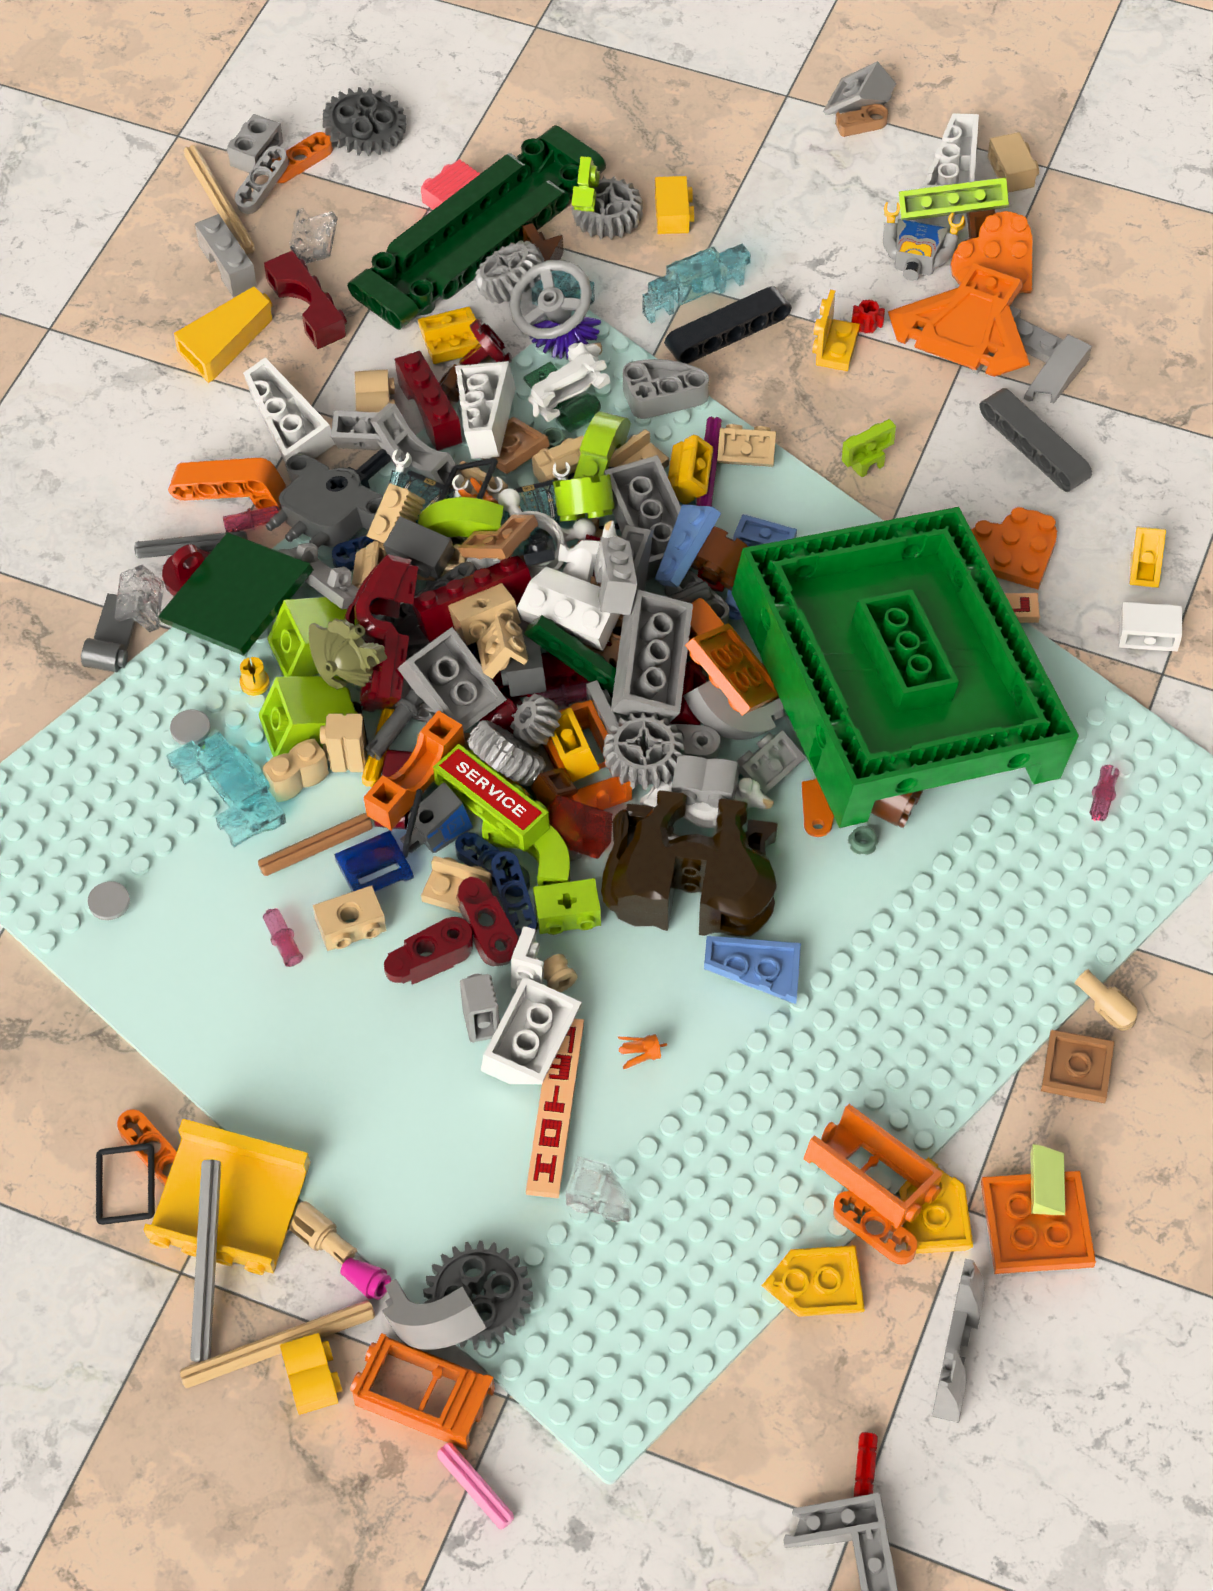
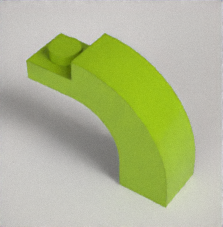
M602 411L595 414L581 443V455L573 478L604 474V470L608 469L615 448L618 449L626 443L631 426L628 418Z
M448 498L426 507L419 515L418 524L446 537H469L474 531H497L501 526L504 506L478 498Z
M483 821V839L495 847L519 849ZM550 824V829L525 851L533 856L539 865L537 874L538 886L570 882L571 878L568 848L561 835Z

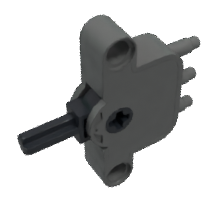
M381 449L357 470L351 467L329 470L328 466L305 454L291 456L285 464L291 484L280 493L279 501L282 509L266 523L267 530L272 531L286 521L292 527L285 535V539L288 542H292L302 534H305L312 538L309 543L315 544L318 548L322 545L335 547L339 543L348 541L362 528L369 531L383 496L370 490L368 480L391 461L390 455L387 454L386 450Z

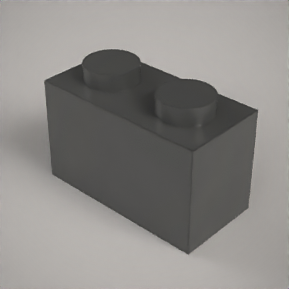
M401 516L383 545L386 554L411 559L412 561L409 565L417 566V574L424 578L431 576L439 579L455 552L451 538Z

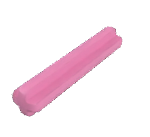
M447 1443L437 1452L438 1459L498 1528L504 1529L514 1519L512 1511L452 1443Z

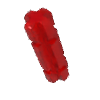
M862 1432L859 1435L855 1481L857 1482H855L854 1497L873 1494L874 1484L872 1483H874L877 1454L875 1451L877 1450L878 1436L875 1433Z

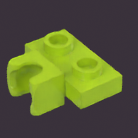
M580 156L577 182L579 187H573L572 206H574V210L595 211L596 192L594 187L599 186L600 171H597V166L594 165L591 157Z
M888 419L880 424H874L868 430L858 435L850 436L843 442L841 459L847 467L851 466L861 477H865L869 467L875 463L881 469L885 463V453L882 450L894 444L896 425Z

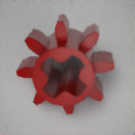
M863 300L859 306H853L851 322L860 324L859 332L874 333L877 327H883L885 309L879 308L877 301Z

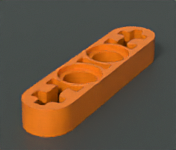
M135 1109L123 1112L118 1118L117 1127L121 1137L128 1145L145 1144L151 1141L161 1144L160 1150L154 1154L155 1176L165 1186L168 1177L163 1174V1169L166 1165L174 1162L177 1151L142 1112ZM129 1122L138 1124L142 1133L139 1138L132 1128L127 1127ZM143 1150L134 1151L148 1167V1154L144 1153Z

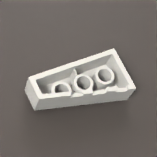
M952 114L944 132L942 143L937 148L935 159L929 167L927 178L922 183L921 188L975 181L979 114Z
M266 357L243 373L250 393L285 464L291 456L296 454H305L315 459L335 445L331 438L330 425Z

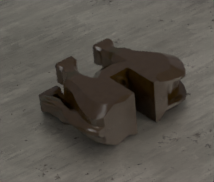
M661 790L657 793V805L655 807L627 804L625 810L622 809L615 815L612 821L614 845L603 871L601 894L603 902L611 911L615 912L619 920L635 927L655 926L668 931L675 889H682L688 893L702 892L699 912V935L724 933L732 936L750 937L768 922L774 911L775 900L773 896L777 884L765 849L768 845L775 843L778 823L748 819L747 831L744 832L742 826L747 822L748 803L721 798L718 801V815L715 826L717 833L713 837L700 834L678 836L673 833V824L676 820L685 816L687 795Z

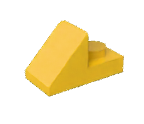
M1136 526L1134 548L1130 559V585L1159 588L1166 529Z

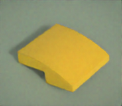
M469 306L418 319V325L433 364L464 357L479 344L470 329V324L476 318Z

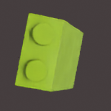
M326 597L287 599L283 601L267 640L284 677L313 676L318 674L310 650L309 626L312 623H316L319 626L328 628V622L336 618L344 620L347 609L339 608Z
M321 676L276 677L258 715L271 753L275 757L280 754L289 753L295 745L308 739H315L323 749V744L320 743V726H326V716L328 714H343V716H346V714H358V712L354 710L350 691L346 686L336 689L329 686ZM334 676L335 679L344 681L341 677Z

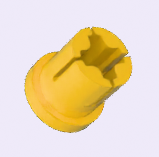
M251 657L252 666L250 658L244 659L240 664V686L244 693L256 696L263 694L269 688L270 680L264 670L262 660L257 657Z

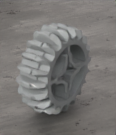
M603 176L602 180H599V186L594 187L596 192L594 212L574 210V206L572 207V215L574 216L576 226H580L582 232H588L590 237L598 235L600 240L604 236H609L611 240L615 235L622 238L624 232L631 234L632 229L638 227V223L643 215V201L639 190L634 188L633 183L626 184L625 179L617 181L615 176L612 179H606Z
M518 241L516 244L512 242L509 246H502L500 250L494 251V254L486 257V261L479 265L480 268L475 272L476 285L481 295L491 303L497 302L499 304L505 300L510 302L512 290L516 283H519L521 280L520 277L526 274L531 267L544 262L542 253L530 241ZM541 275L532 280L523 293H527L528 289L535 287V283L541 280Z
M642 712L640 718H636L632 713L628 717V721L620 718L618 726L612 725L609 734L604 739L603 756H605L607 769H610L613 778L619 777L621 785L630 781L632 789L637 784L642 785L645 791L649 784H653L657 789L660 786V781L669 784L671 776H674L677 756L685 755L682 733H678L676 724L669 725L667 717L659 721L656 713L651 718L646 717L644 712ZM642 745H645L646 757L643 756Z
M488 720L480 721L473 728L467 740L469 748L481 760L485 761L497 772L502 773L505 777L521 785L531 786L539 773H543V769L546 766L543 757L538 755L539 753L534 751L532 747L519 741L507 729L505 730Z

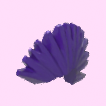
M585 316L582 322L569 333L554 339L534 338L532 343H537V348L545 345L543 349L545 354L554 346L553 358H556L559 354V359H562L566 351V358L568 359V347L571 344L580 342L589 344L586 340H597L598 337L596 335L600 331L593 327L600 325L601 320ZM549 320L533 324L537 328H552L560 325Z

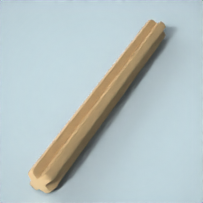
M195 145L185 147L184 156L218 214L246 255L254 253L255 248L252 239Z
M365 1300L187 1366L180 1370L183 1385L185 1388H190L281 1354L279 1344L319 1333L320 1338H324L374 1319V1309L370 1301Z

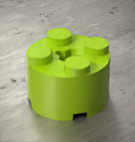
M610 474L553 481L557 516H560V522L585 518V513H587L588 518L604 517L605 515L613 514L612 509L615 508Z

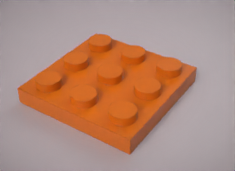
M729 623L693 637L685 644L690 651L689 654L692 660L705 669L709 674L711 683L722 690L728 698L729 705L735 711L740 712L742 716L779 698L766 668Z
M1080 1171L1064 1172L1065 1215L1031 1214V1174L982 1177L981 1188L994 1274L1093 1268L1095 1266L1096 1260Z

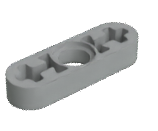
M271 146L266 149L236 192L235 202L242 213L251 214L256 212L288 167L289 159L282 147ZM280 156V158H281L280 161L275 160V161L272 163V160H271L272 158L277 159V158ZM260 175H267L269 177L268 181L262 185L255 183L256 178ZM250 197H252V200H253L252 202L246 201L245 204H244V202H243V199H244V198H245V199H250Z

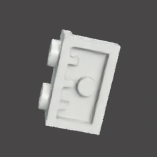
M526 926L522 929L511 960V988L516 990L523 976L543 984L544 962L536 958L540 943L535 942L536 929Z

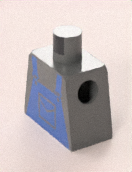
M445 782L419 805L410 841V853L423 844L432 853H436L455 841L461 834L473 829L463 803ZM405 835L400 838V840H401V842L403 843V845H404Z

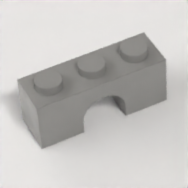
M217 214L195 223L199 247L210 263L216 261L220 270L221 280L231 295L235 297L253 286L256 288L254 265L221 216Z
M616 536L610 538L601 537L594 565L596 582L601 583L598 596L600 611L630 616L638 585L630 541Z

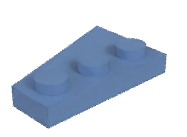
M682 505L656 574V581L663 586L679 587L721 515L717 509L710 506Z
M707 936L704 969L796 1004L801 943Z

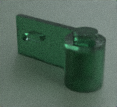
M550 361L525 375L523 380L532 389L536 383L544 380L551 372H556L557 369ZM586 392L580 396L558 403L554 409H558L561 415L557 416L556 419L568 432H574L591 422L595 414L601 409L600 401L595 395H590Z

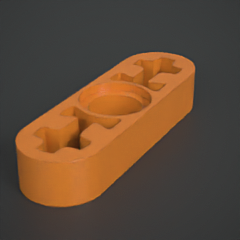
M324 132L314 133L286 150L289 165L277 183H285L328 157L333 151L330 135H325ZM298 155L306 156L304 160L294 159ZM279 156L277 159H274V158H273V159H272V163H273L275 160L280 161V160H281L280 156Z
M844 1191L836 1196L833 1215L839 1223L896 1264H907L914 1259L917 1250V1240L912 1233L902 1226L898 1230L895 1229L894 1223L890 1222L851 1191ZM854 1204V1212L851 1210L846 1213L842 1211L843 1205ZM858 1216L862 1217L860 1224L857 1223ZM869 1221H879L884 1226V1231L881 1234L874 1235L866 1230L865 1225ZM890 1231L893 1232L892 1239L888 1238ZM903 1242L908 1244L907 1251L903 1249L897 1252L895 1250L896 1244L901 1245Z

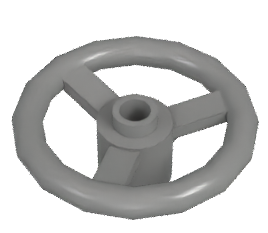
M548 260L531 267L526 274L520 277L521 280L519 283H516L512 290L509 304L512 320L522 333L535 339H554L569 333L582 322L590 308L592 290L588 276L578 265L566 260ZM552 271H564L573 275L580 285V299L566 298L562 291L555 287ZM538 275H541L544 290L538 297V306L523 317L520 308L522 294L528 284ZM544 316L549 321L560 324L552 328H537L533 326Z

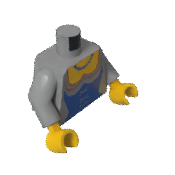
M886 202L884 215L887 217V223H884L883 246L889 257L895 260V268L903 271L904 278L914 281L918 279L919 274L929 276L933 274L936 267L942 266L952 258L959 239L957 233L966 224L964 216H962L959 224H953L955 213L953 212L949 215L948 221L951 229L948 233V228L902 219H898V222L895 223V218L899 215L900 205L897 202V211L890 213L887 210L888 202Z

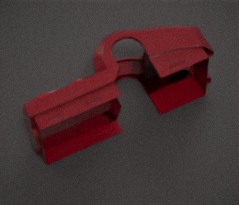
M387 554L365 578L352 604L347 608L344 617L354 626L356 619L357 623L365 629L362 639L366 643L373 642L374 644L383 645L384 652L387 655L385 661L373 667L369 683L361 687L360 706H363L362 710L375 712L377 709L391 708L401 699L404 677L397 668L406 661L409 636L398 634L391 622L378 620L371 614L399 618L401 602L413 605L418 567L409 565L412 561L411 559Z

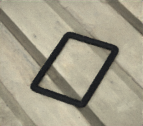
M490 458L455 465L448 476L438 501L446 498L458 470L491 464L477 495L478 499H482L498 460Z
M421 789L416 791L404 839L403 858L408 857L410 841L423 791Z
M150 1143L100 1149L96 1153L97 1223L104 1225L151 1219L155 1214L154 1146ZM148 1150V1213L103 1218V1155Z

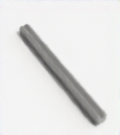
M206 1159L201 1163L190 1359L194 1362H201L211 1358L221 1162L215 1159Z

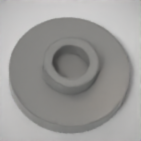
M193 709L178 713L170 724L173 739L177 743L186 746H193L203 742L208 737L211 729L208 717L203 712Z
M117 882L98 884L91 890L88 896L90 912L101 920H113L122 916L130 904L127 889Z

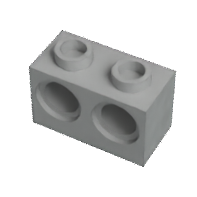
M253 114L242 125L240 132L234 139L230 140L227 146L230 166L250 173L266 149L271 146H281L283 143L281 123Z

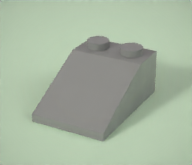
M453 627L397 668L414 692L435 712L439 710L462 724L463 731H466L507 700L492 679L483 673L482 666Z

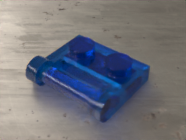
M390 830L334 854L335 861L351 892L371 885L374 892L401 880L406 882L414 878L411 867ZM393 864H396L398 867L396 870L363 884H360L358 880Z

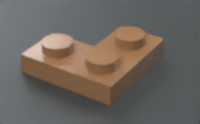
M511 515L497 531H474L462 543L459 551L463 558H498L499 560L509 558L522 541L529 538L530 533L539 524L534 515Z

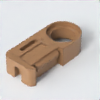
M881 104L862 106L860 110L840 114L838 111L835 124L842 137L879 130L887 125L888 110ZM873 114L881 115L883 118L872 119L870 116Z

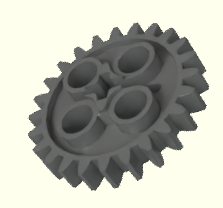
M358 87V91L354 93L349 88L347 95L340 91L338 98L332 96L331 103L326 102V107L323 109L322 127L325 128V135H330V142L338 141V148L347 146L348 153L355 149L357 155H360L362 151H366L367 155L370 156L371 151L375 150L378 155H381L382 148L389 152L391 145L397 147L398 140H403V134L406 131V115H403L404 109L398 107V101L390 102L391 95L382 97V91L373 94L371 88L367 92H363L361 87Z
M479 1240L477 1249H472L469 1242H465L464 1252H460L455 1246L452 1247L453 1257L449 1258L447 1255L442 1254L443 1266L433 1264L432 1271L435 1276H426V1283L430 1288L423 1289L424 1298L430 1300H427L424 1304L440 1300L463 1286L478 1314L487 1312L491 1314V1317L483 1321L486 1326L485 1330L460 1342V1347L463 1348L467 1341L470 1340L473 1343L474 1350L478 1349L480 1341H485L487 1347L491 1348L492 1339L495 1337L502 1344L505 1343L504 1333L506 1331L513 1336L516 1335L514 1323L525 1325V1318L521 1313H531V1306L527 1302L533 1300V1292L528 1290L532 1287L531 1278H525L528 1275L527 1267H518L520 1264L518 1255L509 1259L510 1254L507 1247L498 1253L495 1242L492 1243L488 1250L484 1249V1244L481 1240ZM476 1268L482 1271L476 1277L465 1275L470 1269ZM495 1271L496 1273L493 1274L487 1281V1277L490 1274V1272ZM499 1285H506L510 1288L504 1294H498L493 1291ZM482 1290H484V1296L480 1295ZM473 1293L477 1295L474 1300L472 1296Z

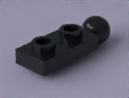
M544 533L532 535L528 540L529 543L524 545L526 566L555 560L553 538H549Z

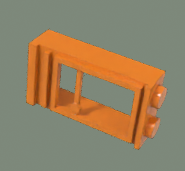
M592 700L582 703L577 702L568 708L559 710V712L572 708L581 729H590L603 755L604 739L608 733ZM550 736L546 745L543 744V746L546 748L555 769L562 768L570 778ZM605 762L598 764L599 769L606 767ZM612 777L578 789V792L568 798L575 818L579 819L632 800V787L630 786V781L621 785L619 777Z
M850 1104L845 1107L838 1125L830 1122L826 1126L821 1140L815 1135L810 1139L804 1156V1160L809 1164L811 1162L815 1163L845 1188L890 1222L894 1223V1228L897 1230L906 1221L912 1223L920 1214L922 1205L925 1202L931 1204L941 1191V1188L938 1187L943 1175L941 1171ZM860 1147H863L874 1156L869 1157L868 1163L859 1169L847 1159ZM880 1160L918 1189L903 1202L865 1172L869 1168L877 1166Z
M381 1333L377 1343L372 1342L365 1356L367 1364L363 1372H358L351 1384L350 1390L353 1392L355 1405L468 1450L470 1446L469 1433L474 1422L479 1423L484 1412L483 1402L487 1394L493 1395L495 1391L494 1377L487 1374L482 1375L417 1348L410 1347ZM387 1355L432 1372L433 1378L418 1410L370 1391ZM444 1376L456 1381L440 1418H437L423 1411L438 1379Z

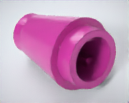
M352 1257L345 1260L340 1270L341 1275L368 1299H381L387 1293L385 1285L391 1282V1277L387 1275L385 1269L355 1260Z

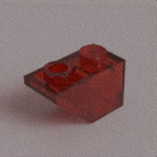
M559 795L547 807L549 824L557 830L570 850L598 859L610 845L613 813Z

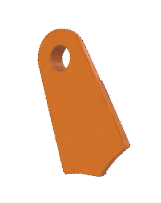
M817 778L803 781L802 800L805 831L811 836L823 837L831 831L834 815ZM818 824L823 826V828L816 829L813 826Z

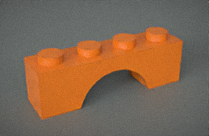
M438 710L420 731L417 744L403 767L390 777L382 775L364 796L367 816L392 831L413 806L416 791L421 789L423 794L435 780L433 766L458 744L462 747L465 745L463 725Z

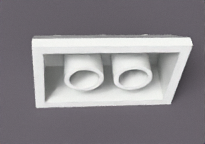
M547 566L529 582L517 607L522 620L532 623L539 616L543 615L553 620L559 628L569 635L578 638L581 643L601 651L604 650L620 614L600 611L599 586Z
M523 976L483 1055L481 1071L509 1084H542L582 1002Z

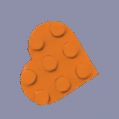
M1008 211L997 212L987 216L980 227L978 237L961 242L953 253L950 267L952 277L956 279L959 285L962 283L975 263L1022 280L1023 287L1019 293H1031L1032 233L1027 219L1023 215Z
M1016 507L1011 511L1010 515L1006 516L1002 524L990 523L986 520L978 521L971 531L995 576L1039 590L1055 548L1057 537L1055 519L1038 511Z

